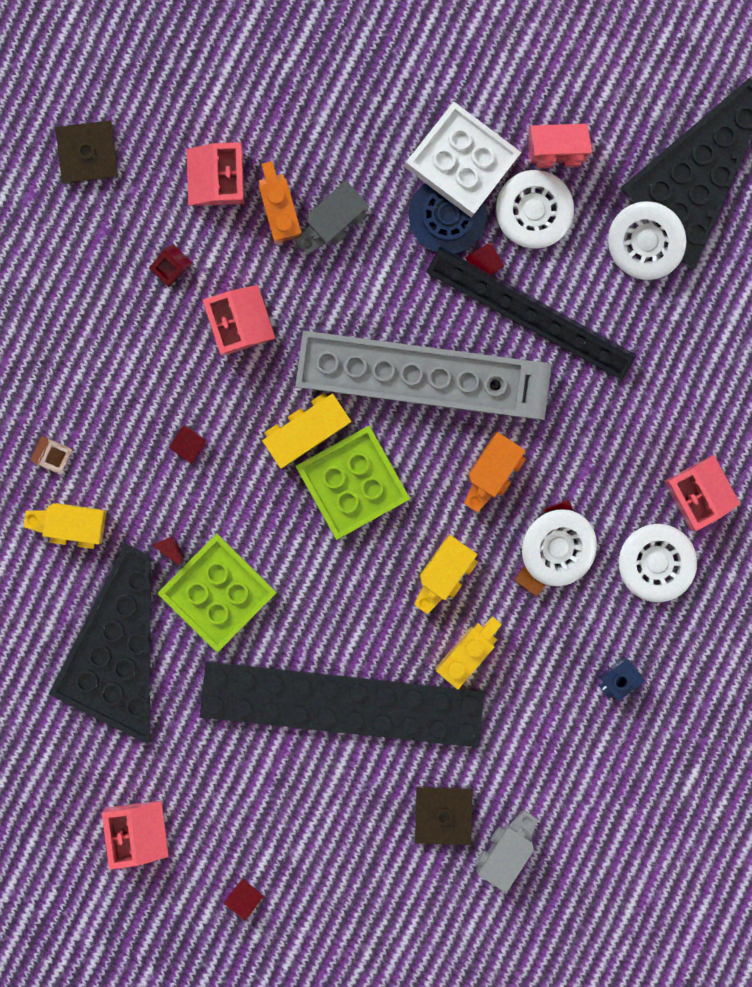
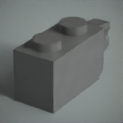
M345 180L308 214L309 227L296 241L297 245L307 255L324 244L326 246L331 243L337 245L346 237L347 233L345 230L352 224L358 226L367 218L368 214L366 211L369 209V205Z

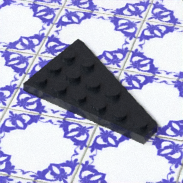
M751 78L742 83L620 188L633 204L638 202H655L666 206L677 215L686 234V249L681 261L690 272L698 265L697 263L702 251L707 244L711 230L715 225L722 204L752 136Z
M125 543L49 695L146 744L150 739L151 555Z

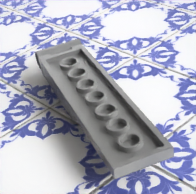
M303 331L296 387L545 420L552 364ZM493 380L498 381L500 384V388L497 391L490 388V382Z

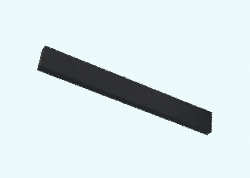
M441 246L426 270V273L620 380H623L636 359L635 353Z

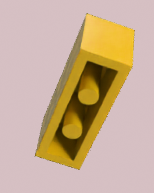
M326 393L321 394L311 401L313 407L305 412L300 408L288 416L289 423L283 427L276 424L264 433L266 438L262 441L281 469L351 423V420L333 393L329 396Z

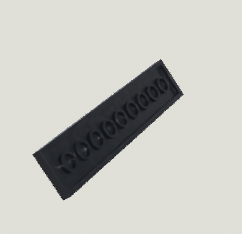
M206 661L199 718L479 748L485 691Z

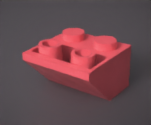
M587 124L533 125L528 130L529 164H536V168H551L553 163H564L565 167H579L581 162H586L592 153Z
M241 142L212 143L186 149L188 206L245 204L243 147Z
M258 285L231 290L203 299L211 328L222 356L276 339Z
M714 455L664 481L691 531H697L740 505Z
M162 800L107 807L102 812L109 870L139 866L169 857Z

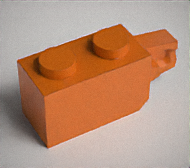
M272 161L263 163L262 168L265 179L259 180V189L275 245L300 238L302 233L287 180L283 174L276 175Z
M495 432L468 474L469 482L472 485L464 500V504L472 510L479 512L491 497L495 498L497 494L502 496L511 483L507 480L513 470L518 472L524 464L526 458L522 455L526 450L499 432Z

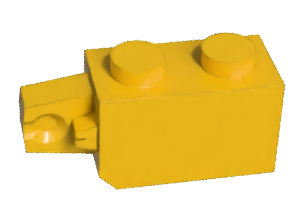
M53 503L46 510L26 511L24 528L41 532L44 537H50V543L66 545L67 540L78 541L77 547L94 549L95 544H102L107 510Z
M448 534L420 574L423 586L414 605L428 614L442 599L446 600L448 596L453 598L462 586L459 580L463 574L470 575L477 565L478 561L475 560V557L478 554Z
M492 616L483 627L479 623L474 628L471 626L437 665L436 671L456 689H459L495 647L494 643L497 639L493 635L502 624Z

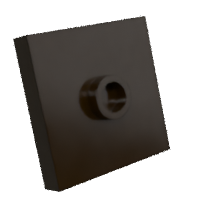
M111 120L55 127L63 184L119 178Z
M416 786L415 844L471 845L473 788Z

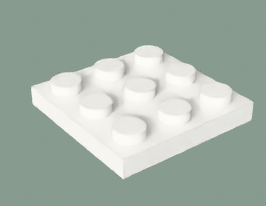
M453 102L406 161L404 167L472 218L521 152L457 103Z

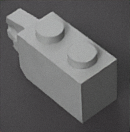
M522 810L510 825L506 823L503 828L498 827L491 838L492 846L488 852L483 850L475 863L478 866L476 869L477 874L507 893L534 851L530 837L538 819L529 812Z

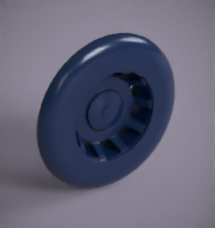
M424 183L414 194L409 207V223L415 237L422 245L434 252H437L440 246L453 254L470 248L481 237L486 226L487 209L485 201L472 218L467 217L465 212L445 197L439 198L438 195L440 194ZM431 200L435 201L433 206L428 205ZM426 212H431V218H426ZM463 221L468 223L465 229L461 227ZM432 222L436 226L435 230H433L429 225ZM458 230V234L451 235V231ZM439 231H446L447 235H441Z

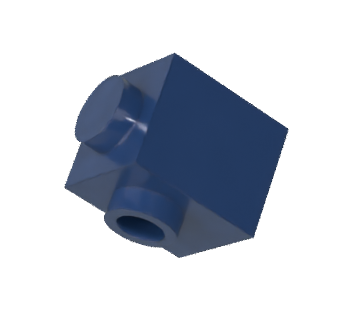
M625 656L598 676L602 681L599 687L608 699L613 696L617 701L623 699L645 681Z

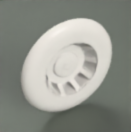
M529 170L516 174L504 184L497 197L496 217L498 224L511 241L522 247L544 248L556 243L567 233L573 221L574 202L568 187L557 176L546 171ZM530 189V194L524 195L523 191ZM535 189L543 190L542 194L535 193ZM548 193L552 200L549 201L545 195ZM517 196L521 199L519 204L514 201ZM555 204L556 211L552 212L551 205ZM513 208L517 209L518 215H514ZM549 217L555 218L553 223L548 222ZM517 220H520L523 223V226H521L517 222ZM542 225L546 227L543 230H539V227ZM527 226L532 227L534 231L527 230Z
M638 202L626 207L615 217L609 230L608 245L614 262L622 271L637 279L654 280L668 275L679 265L686 249V234L680 219L669 208L655 202ZM636 223L639 226L637 228L632 227V224ZM628 233H632L631 239L627 238ZM629 244H632L633 251L630 250ZM662 251L664 256L659 258L658 253ZM638 253L642 256V258L639 259L635 256V254ZM647 257H653V261H647Z
M554 510L539 517L529 527L522 545V557L527 571L537 581L549 586H564L580 579L590 569L597 551L596 535L591 524L582 515L570 510Z
M651 524L639 528L627 538L620 552L619 570L623 582L637 597L650 602H666L677 598L689 588L696 574L697 556L693 544L683 532L669 525ZM655 541H661V545L655 546ZM649 543V548L644 550L643 547ZM667 544L673 548L671 551L665 548ZM640 552L642 555L640 557V560H637V556ZM674 554H677L678 561H674ZM639 564L641 568L640 572H638L637 565ZM674 566H678L676 574L672 572ZM644 574L648 577L647 582L642 579ZM671 576L672 579L666 582L664 578ZM653 580H659L660 584L653 585Z

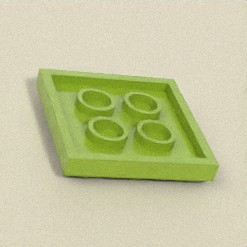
M370 425L296 466L336 540L410 500Z
M216 533L157 594L218 653L277 591Z

